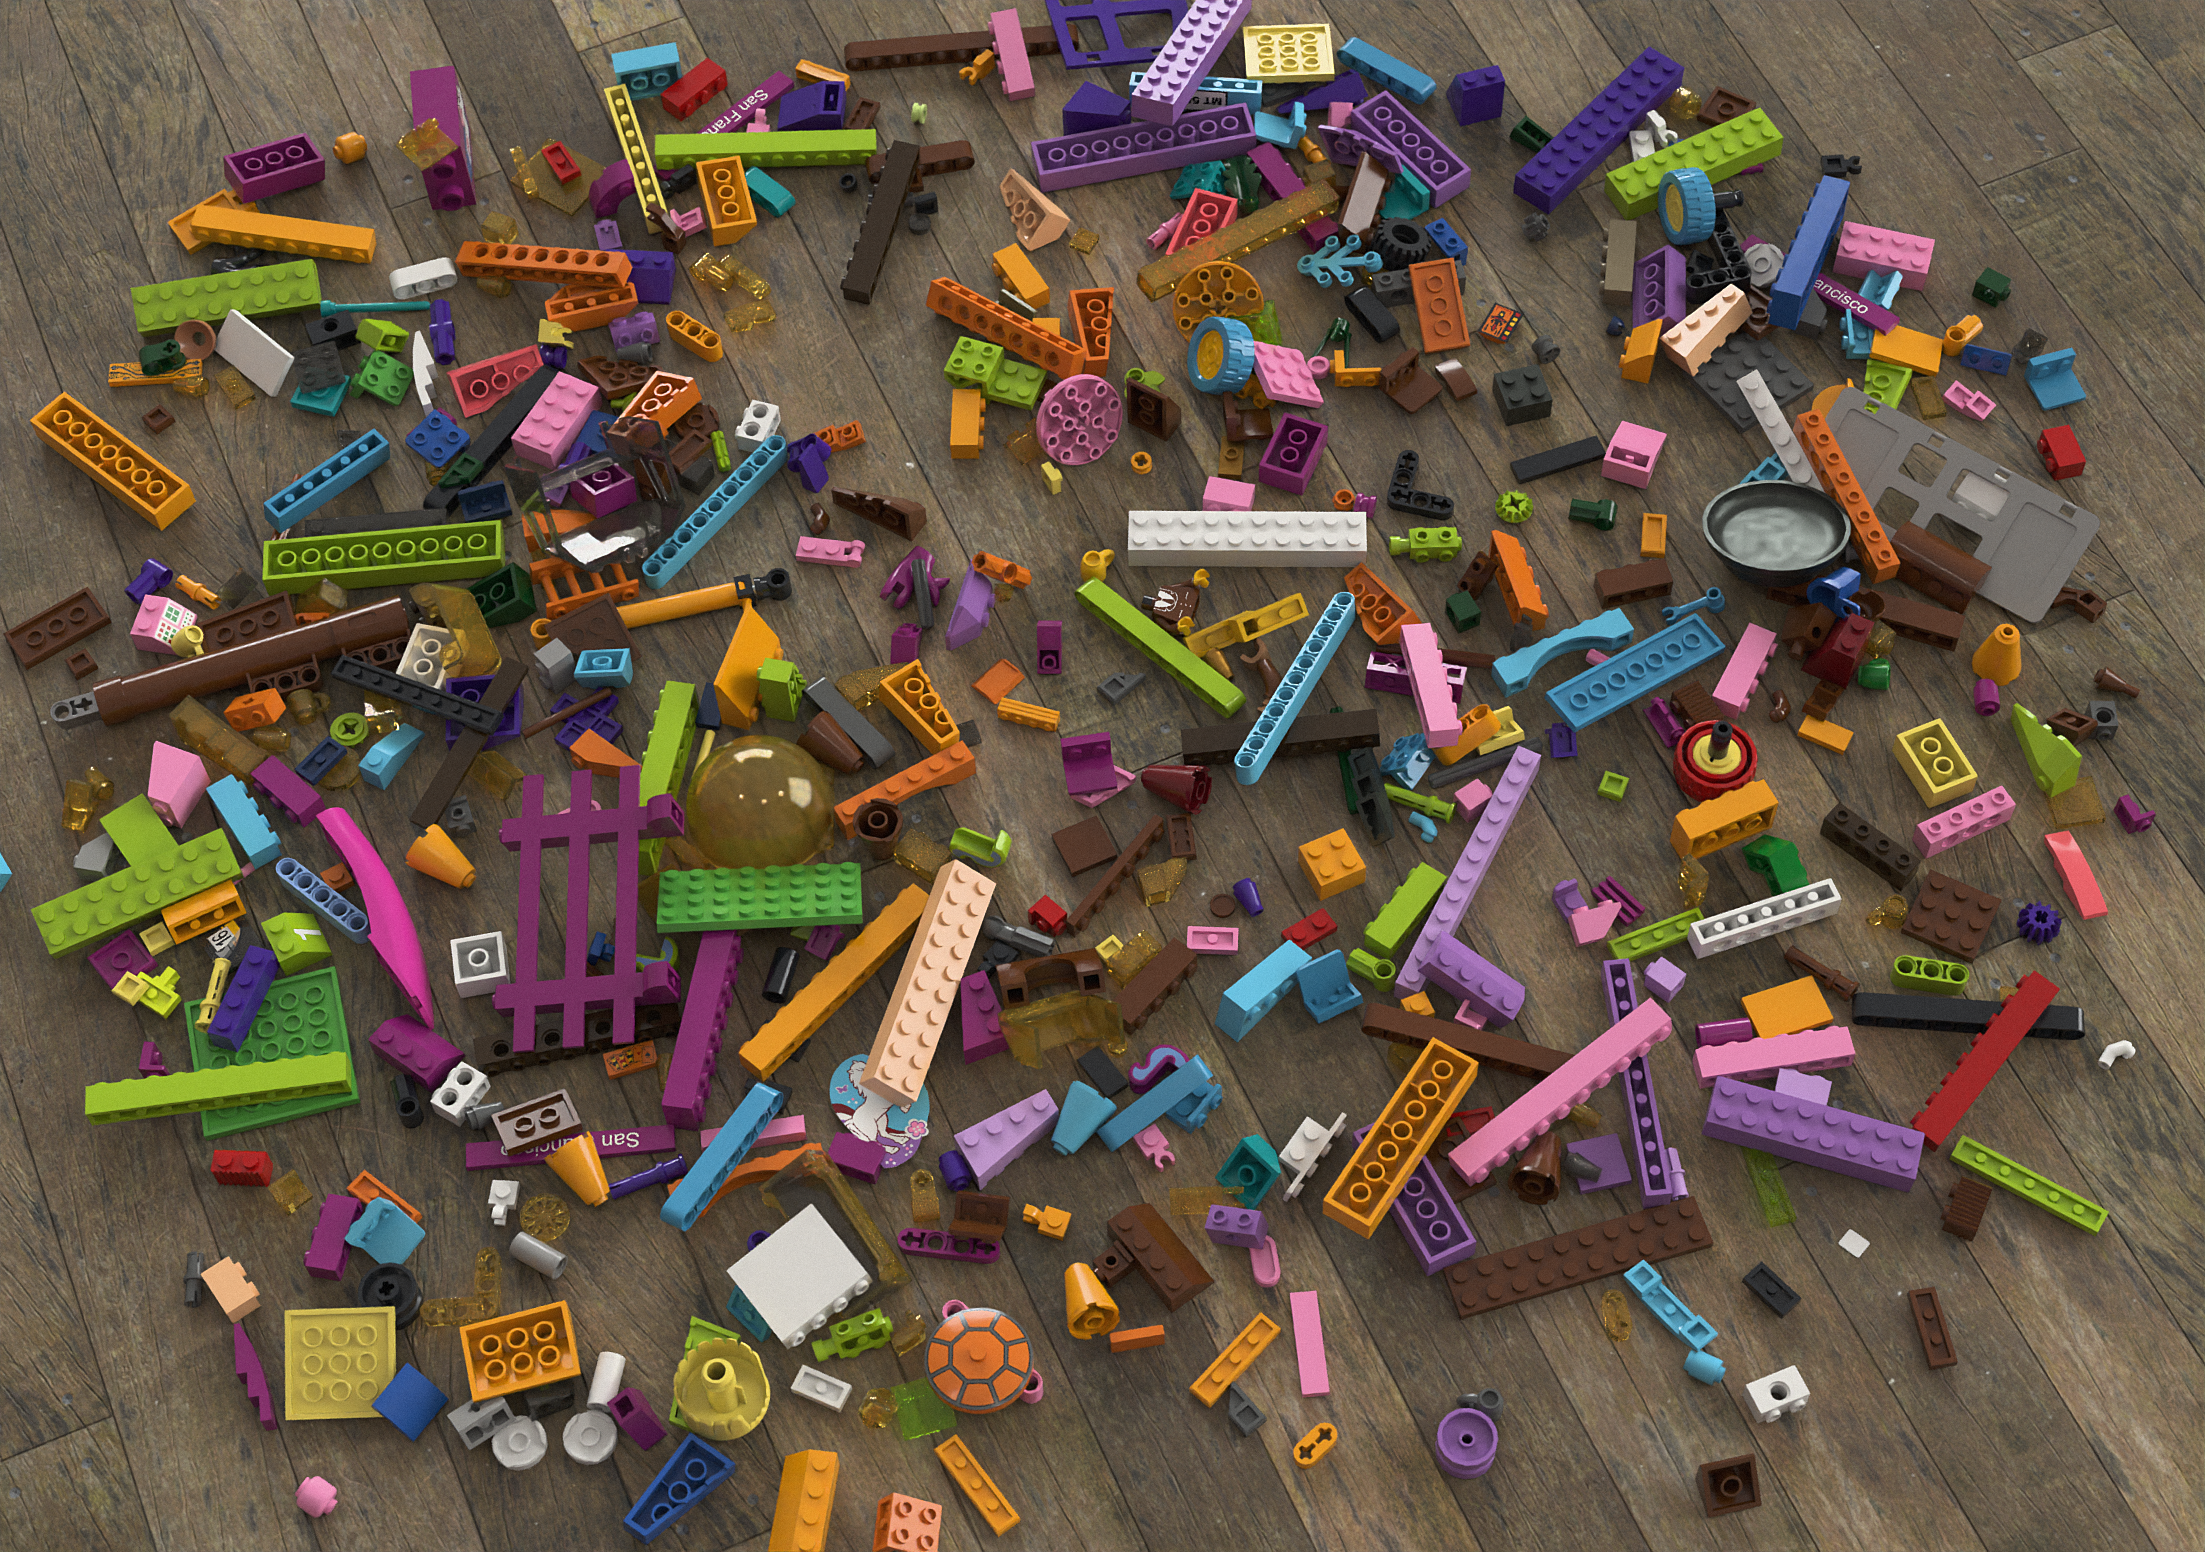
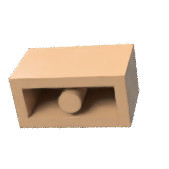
M228 1256L201 1273L208 1287L233 1324L261 1306L256 1299L260 1293L252 1281L247 1284L243 1279L247 1274L239 1261L233 1264Z

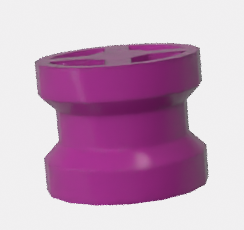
M1358 492L1353 512H1366V517L1372 519L1376 508L1377 496L1367 497L1363 493Z

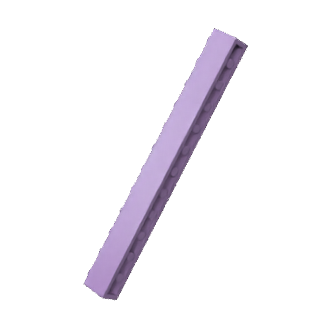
M1520 746L1517 747L1395 982L1394 997L1404 999L1426 990L1431 980L1417 970L1440 930H1444L1452 937L1454 936L1539 771L1540 754Z

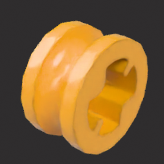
M1146 452L1135 453L1131 458L1132 470L1137 474L1150 472L1152 469L1151 456ZM1140 460L1145 461V464L1143 463V466H1138Z

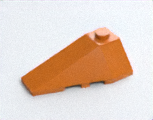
M546 508L522 513L524 536L529 553L622 535L619 515L616 513H608L606 516L596 518L588 511Z

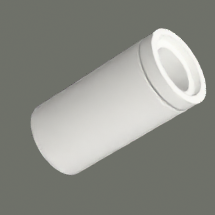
M601 1352L599 1354L587 1401L589 1409L604 1413L612 1412L607 1402L617 1396L626 1361L623 1356L612 1352Z

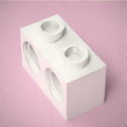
M752 400L749 408H746L744 411L741 426H737L735 431V439H737L740 450L753 453L767 438L775 434L781 421L779 406Z
M461 1061L457 1068H453L450 1071L443 1086L435 1090L430 1102L435 1113L460 1127L466 1120L464 1111L470 1109V1106L477 1105L491 1086L485 1074ZM468 1080L471 1081V1082H470L469 1084H467V1085H462V1083L465 1082V1081H468ZM449 1101H456L452 1105H446Z

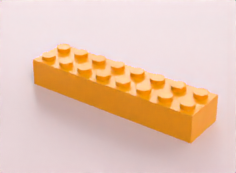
M66 392L59 395L30 420L38 438L161 531L196 502L192 490L186 482Z
M1433 1037L1324 1198L1323 1214L1369 1240L1477 1077L1479 1062Z

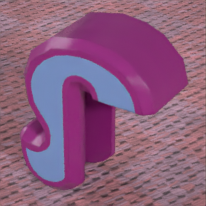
M1158 1045L1152 1048L1146 1056L1145 1066L1142 1067L1136 1062L1130 1067L1128 1071L1130 1089L1136 1094H1146L1167 1070L1171 1073L1175 1072L1187 1063L1189 1058L1182 1050L1172 1045Z

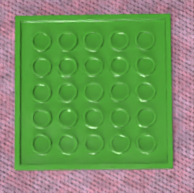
M335 966L273 981L238 1053L214 1046L208 1034L196 1030L195 1022L199 1020L201 1013L199 1006L206 998L184 1003L194 1072H198L201 1069H222L229 1065H250L253 1062H275L281 1058L297 1059L305 1055H328V1053L335 1051L346 1052L351 1063L352 1091L200 1111L206 1141L360 1103L339 978ZM223 993L222 999H221V1003H222V1001H223V999H224L226 993Z

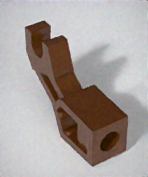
M650 202L646 207V212L650 213L647 217L648 220L663 230L660 236L664 249L679 255L686 245L685 231L674 223L661 206Z
M2062 587L2050 607L2054 609L2064 604L2074 605L2075 612L2091 623H2094L2105 613L2107 603L2091 589L2084 591Z

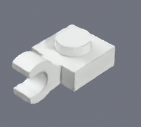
M1655 110L1646 113L1644 128L1645 130L1652 131V137L1655 142H1660L1663 148H1667L1668 139L1676 144L1678 136L1674 131L1666 130L1665 120Z
M492 1181L488 1205L490 1208H493L492 1219H495L494 1225L505 1226L508 1209L516 1210L520 1190L519 1181Z

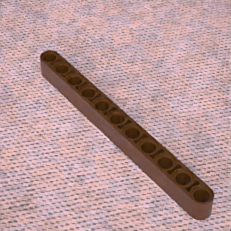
M1066 24L1074 49L1077 51L1079 49L1077 27L1073 24ZM1052 25L1021 28L1027 57L1061 54ZM988 30L851 42L844 47L845 67L850 71H867L973 62L978 55H981L987 49L994 52L992 42L995 41L994 34L990 35ZM994 54L995 60L999 59V54Z

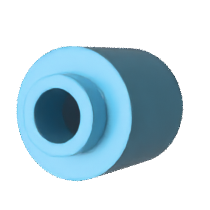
M1693 1349L1690 1351L1683 1366V1369L1688 1371V1375L1713 1386L1714 1382L1720 1383L1726 1371V1368L1722 1367V1360L1701 1350L1697 1352Z

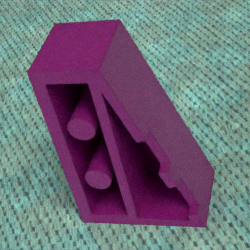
M985 970L961 978L963 1049L965 1065L1013 1048L1012 1032Z

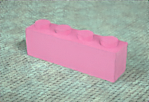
M1016 8L991 13V21L987 23L990 35L994 34L995 41L992 42L994 54H999L1000 61L997 62L999 75L1003 74L1005 80L1001 82L1003 93L1008 94L1009 101L1035 96V87Z
M1749 623L1712 695V700L1721 710V713L1737 720L1740 712L1745 713L1750 702L1748 696L1750 693L1754 694L1759 685L1758 676H1764L1769 664L1766 661L1768 657L1773 658L1777 650L1778 644L1775 643L1777 633Z

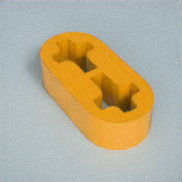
M1320 1423L1315 1426L1294 1447L1293 1459L1295 1464L1303 1469H1309L1317 1464L1336 1445L1337 1430L1330 1423ZM1320 1432H1322L1323 1434H1327L1329 1432L1330 1441L1324 1439L1319 1444H1317V1442L1320 1440ZM1311 1448H1313L1310 1454L1311 1459H1308L1306 1457L1303 1459L1300 1458L1301 1450L1306 1453Z

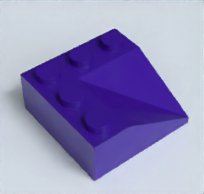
M496 674L446 679V692L479 703ZM522 683L504 711V718L494 735L489 736L481 751L520 737L524 711V687ZM446 719V743L450 752L465 726Z

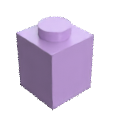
M1661 956L1656 963L1651 962L1645 969L1644 975L1646 977L1643 986L1669 1003L1684 986L1686 973Z

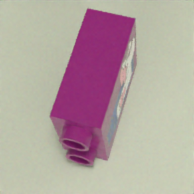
M454 66L410 71L415 151L432 210L456 211L463 206L476 205L470 124Z

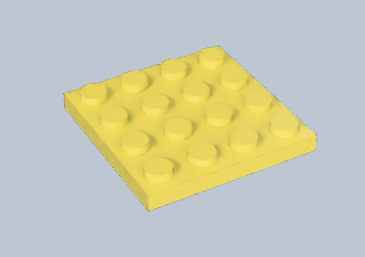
M1329 24L1243 27L1247 79L1277 84L1284 82L1334 81L1335 72Z
M395 1306L285 1310V1420L383 1417L371 1406L396 1376Z

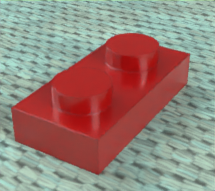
M561 141L541 150L544 159L562 185L582 176L579 167Z
M1321 908L1283 930L1281 937L1285 942L1291 940L1299 948L1305 950L1336 932L1337 925L1326 910Z

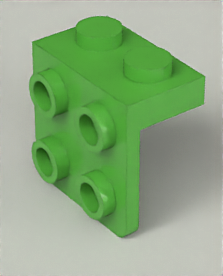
M373 350L368 357L364 355L358 366L361 368V371L352 378L350 385L353 388L349 395L358 399L362 392L366 390L389 404L398 406L414 375L413 369L381 351Z

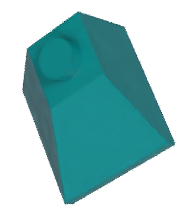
M1258 1134L1242 1138L1215 1178L1247 1209L1256 1210L1281 1174L1277 1153Z

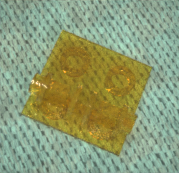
M428 118L427 121L421 124L422 127L417 125L416 130L411 129V132L400 136V140L395 145L421 171H424L459 148L437 127L439 122L436 118Z

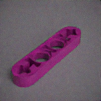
M906 1228L897 1237L898 1247L906 1255L992 1264L1000 1256L998 1241L988 1244L981 1242L978 1238L971 1237L969 1240H958L954 1238V1235L944 1231ZM909 1237H913L914 1242L911 1243V1246H906L905 1241ZM921 1238H924V1248H921L920 1245L922 1243ZM933 1239L943 1241V1246L938 1250H932L928 1244ZM959 1242H966L970 1246L964 1253H959L954 1248ZM974 1243L977 1244V1248H978V1249H976L977 1254H973V1253H974ZM987 1246H992L993 1251H990L989 1255H985L984 1250H986Z

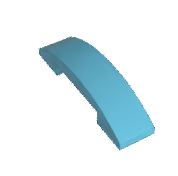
M1644 1259L1623 1275V1278L1646 1308L1672 1334L1692 1349L1699 1351L1718 1336V1333L1700 1315L1695 1316L1662 1284V1277Z

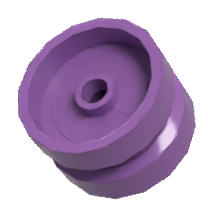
M1471 1408L1457 1409L1447 1414L1439 1425L1435 1444L1436 1459L1442 1469L1451 1476L1461 1479H1472L1486 1473L1493 1464L1498 1443L1497 1429L1492 1420L1481 1411Z

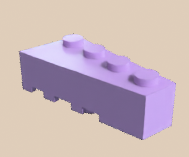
M1045 1089L954 1135L955 1149L959 1155L963 1156L979 1190L984 1188L991 1178L995 1175L998 1176L1004 1171V1167L1011 1161L1017 1160L1023 1155L1024 1150L1031 1144H1035L1057 1125L1059 1110Z

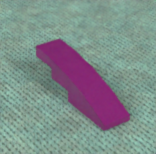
M239 1323L234 1324L236 1375L242 1384L247 1383L248 1398L253 1406L260 1407V1422L266 1431L277 1429L275 1405L268 1377L256 1350Z

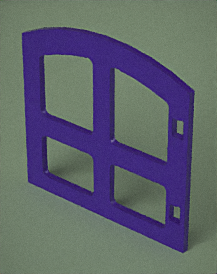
M1044 0L1066 70L1154 62L1158 55L1152 56V53L1161 52L1165 45L1126 48L1115 17L1169 13L1172 20L1173 35L1189 11L1186 0H1135L1123 2L1091 0L1092 4L1065 7L1060 5L1059 0ZM1098 20L1108 50L1077 53L1074 49L1066 21ZM1088 58L1099 59L1098 61H1087Z

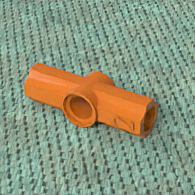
M980 551L977 555L973 556L971 563L973 564L974 571L1020 589H1024L1031 583L1032 576L1029 569L984 551Z

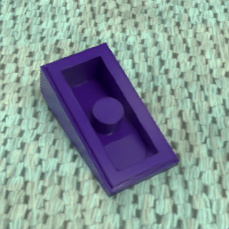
M811 443L798 458L803 488L813 493H819L829 480V477L814 444Z

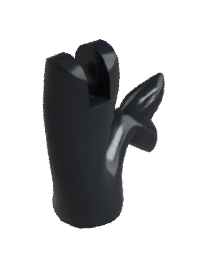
M234 246L233 250L236 256L216 257L212 262L211 275L270 266V264L254 263L246 265L251 260L260 257L265 250Z

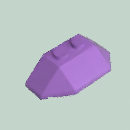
M970 559L945 635L946 649L950 651L981 636L983 627H987L989 623V608L994 607L996 594H993L992 583L986 575L974 571L973 564L971 563L972 559Z

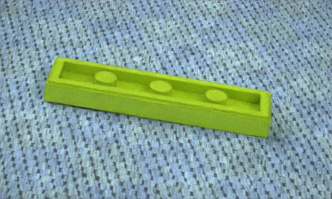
M1697 907L1607 941L1606 946L1614 960L1629 958V962L1688 940L1690 924L1705 918Z

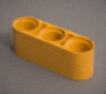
M672 311L666 316L667 328L671 339L708 362H716L723 357L721 339L717 333L681 311Z
M1487 704L1475 707L1458 719L1462 723V735L1458 737L1457 746L1431 748L1441 764L1448 766L1455 763L1499 731L1501 724Z

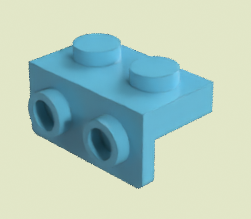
M1870 270L1858 294L1888 310L1892 305L1891 301L1895 293L1900 288L1899 284L1903 275L1898 271H1894L1880 277L1874 270Z
M1846 309L1844 317H1841L1839 322V329L1844 333L1841 339V348L1846 352V359H1873L1869 357L1873 330L1851 317V309Z

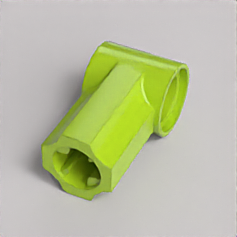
M1359 948L1354 949L1349 955L1346 963L1347 969L1373 982L1374 987L1379 991L1387 992L1394 988L1396 982L1395 965L1390 960H1379ZM1387 974L1389 976L1381 977L1380 975Z

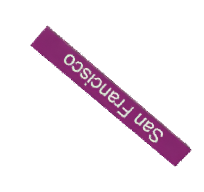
M777 71L696 134L735 133L755 117L756 109H766L794 87V81L781 71ZM656 164L653 166L655 175L663 182L670 181L672 179L671 175L680 170H657Z
M1750 235L1740 246L1743 253H1745L1756 244L1768 243L1754 235ZM1819 272L1813 289L1823 302L1844 314L1846 309H1851V317L1874 331L1877 329L1884 336L1889 334L1899 324L1900 318Z
M674 1124L590 1132L600 1159L676 1152ZM586 1132L573 1133L508 1157L501 1140L466 1143L467 1171L546 1164L544 1160L546 1156L554 1154L558 1148L581 1134L583 1136Z

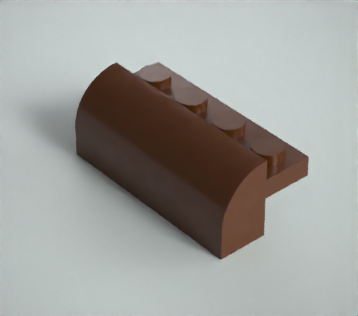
M1910 521L1904 523L1890 541L1900 561L1895 577L1960 614L1966 612L1975 593L1982 588L1992 569L1991 566Z

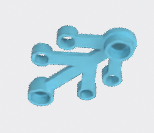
M1358 235L1349 236L1346 240L1347 244L1330 258L1323 259L1330 252L1340 248L1338 238L1330 236L1325 241L1326 246L1314 255L1302 257L1298 261L1297 268L1305 276L1313 275L1322 288H1327L1332 284L1330 274L1327 272L1322 273L1320 268H1328L1339 279L1341 285L1347 287L1353 283L1354 279L1349 271H1344L1341 267L1365 266L1368 272H1376L1381 269L1383 261L1380 255L1373 251L1366 253L1364 257L1344 258L1353 250L1361 247L1362 243Z

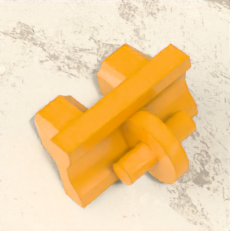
M1252 373L1244 387L1235 393L1241 399L1246 398L1248 395L1253 397V403L1260 409L1265 408L1267 405L1273 408L1277 402L1266 397L1257 375Z

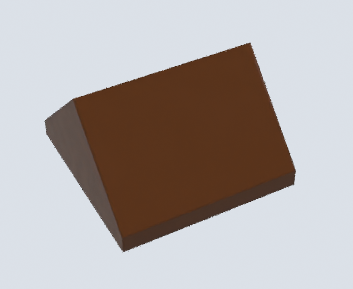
M1753 1453L1699 1465L1695 1480L1708 1518L1762 1506L1756 1460Z

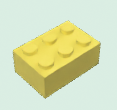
M1941 718L1896 735L1892 752L1929 809L1973 791L1978 775Z

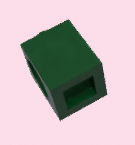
M1987 267L1976 280L1972 296L1996 308L2001 301L2005 302L2011 293V289H2009L2011 279Z
M1468 590L1462 593H1455L1446 599L1445 613L1458 634L1480 625L1481 611Z

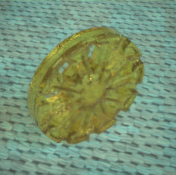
M539 1193L537 1196L531 1197L520 1211V1223L523 1231L539 1241H549L559 1237L566 1230L570 1221V1212L567 1204L555 1194ZM541 1200V1207L536 1202ZM547 1200H552L547 1206ZM558 1203L561 1204V1206L555 1208ZM530 1207H533V1209H534L535 1211H531V1210H528V1209H529ZM563 1212L565 1213L564 1216H559V1215H558V1214L563 1213ZM555 1222L562 1223V1226H557ZM534 1225L532 1229H528L529 1226ZM541 1228L542 1233L540 1235H537V1232ZM552 1228L553 1233L549 1234L548 1229Z

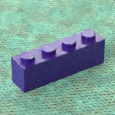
M252 945L249 946L207 1031L214 1046L238 1053L280 967L273 951Z

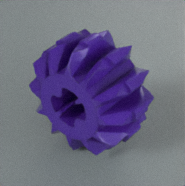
M2040 901L2036 905L2029 902L2025 909L2022 908L2018 914L2019 918L2016 922V927L2020 928V936L2027 935V942L2032 941V939L2036 940L2038 946L2042 941L2049 944L2060 932L2059 928L2062 924V919L2058 918V910L2051 911L2050 904L2045 907L2042 906Z

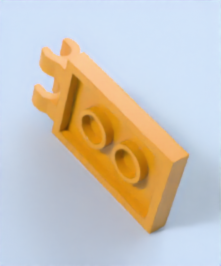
M223 189L197 204L260 213L254 201L240 205L239 203L243 202L234 189L230 192ZM197 205L168 221L170 228L190 255L212 243L210 241L204 242L194 239L191 223Z

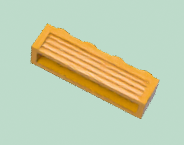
M801 59L795 68L797 78L814 84L821 81H844L845 91L851 85L849 75Z
M1003 697L997 708L998 718L1002 720H1010L1017 724H1025L1033 728L1044 729L1045 731L1056 732L1060 722L1059 711Z

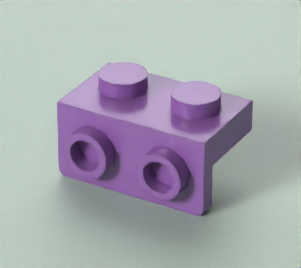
M640 312L631 318L619 317L614 319L613 322L608 323L616 352L618 348L642 341L650 344L660 342L652 312Z

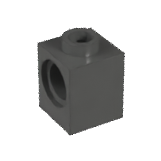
M2089 701L2084 715L2097 720L2098 726L2088 739H2098L2101 741L2113 739L2118 728L2115 701Z

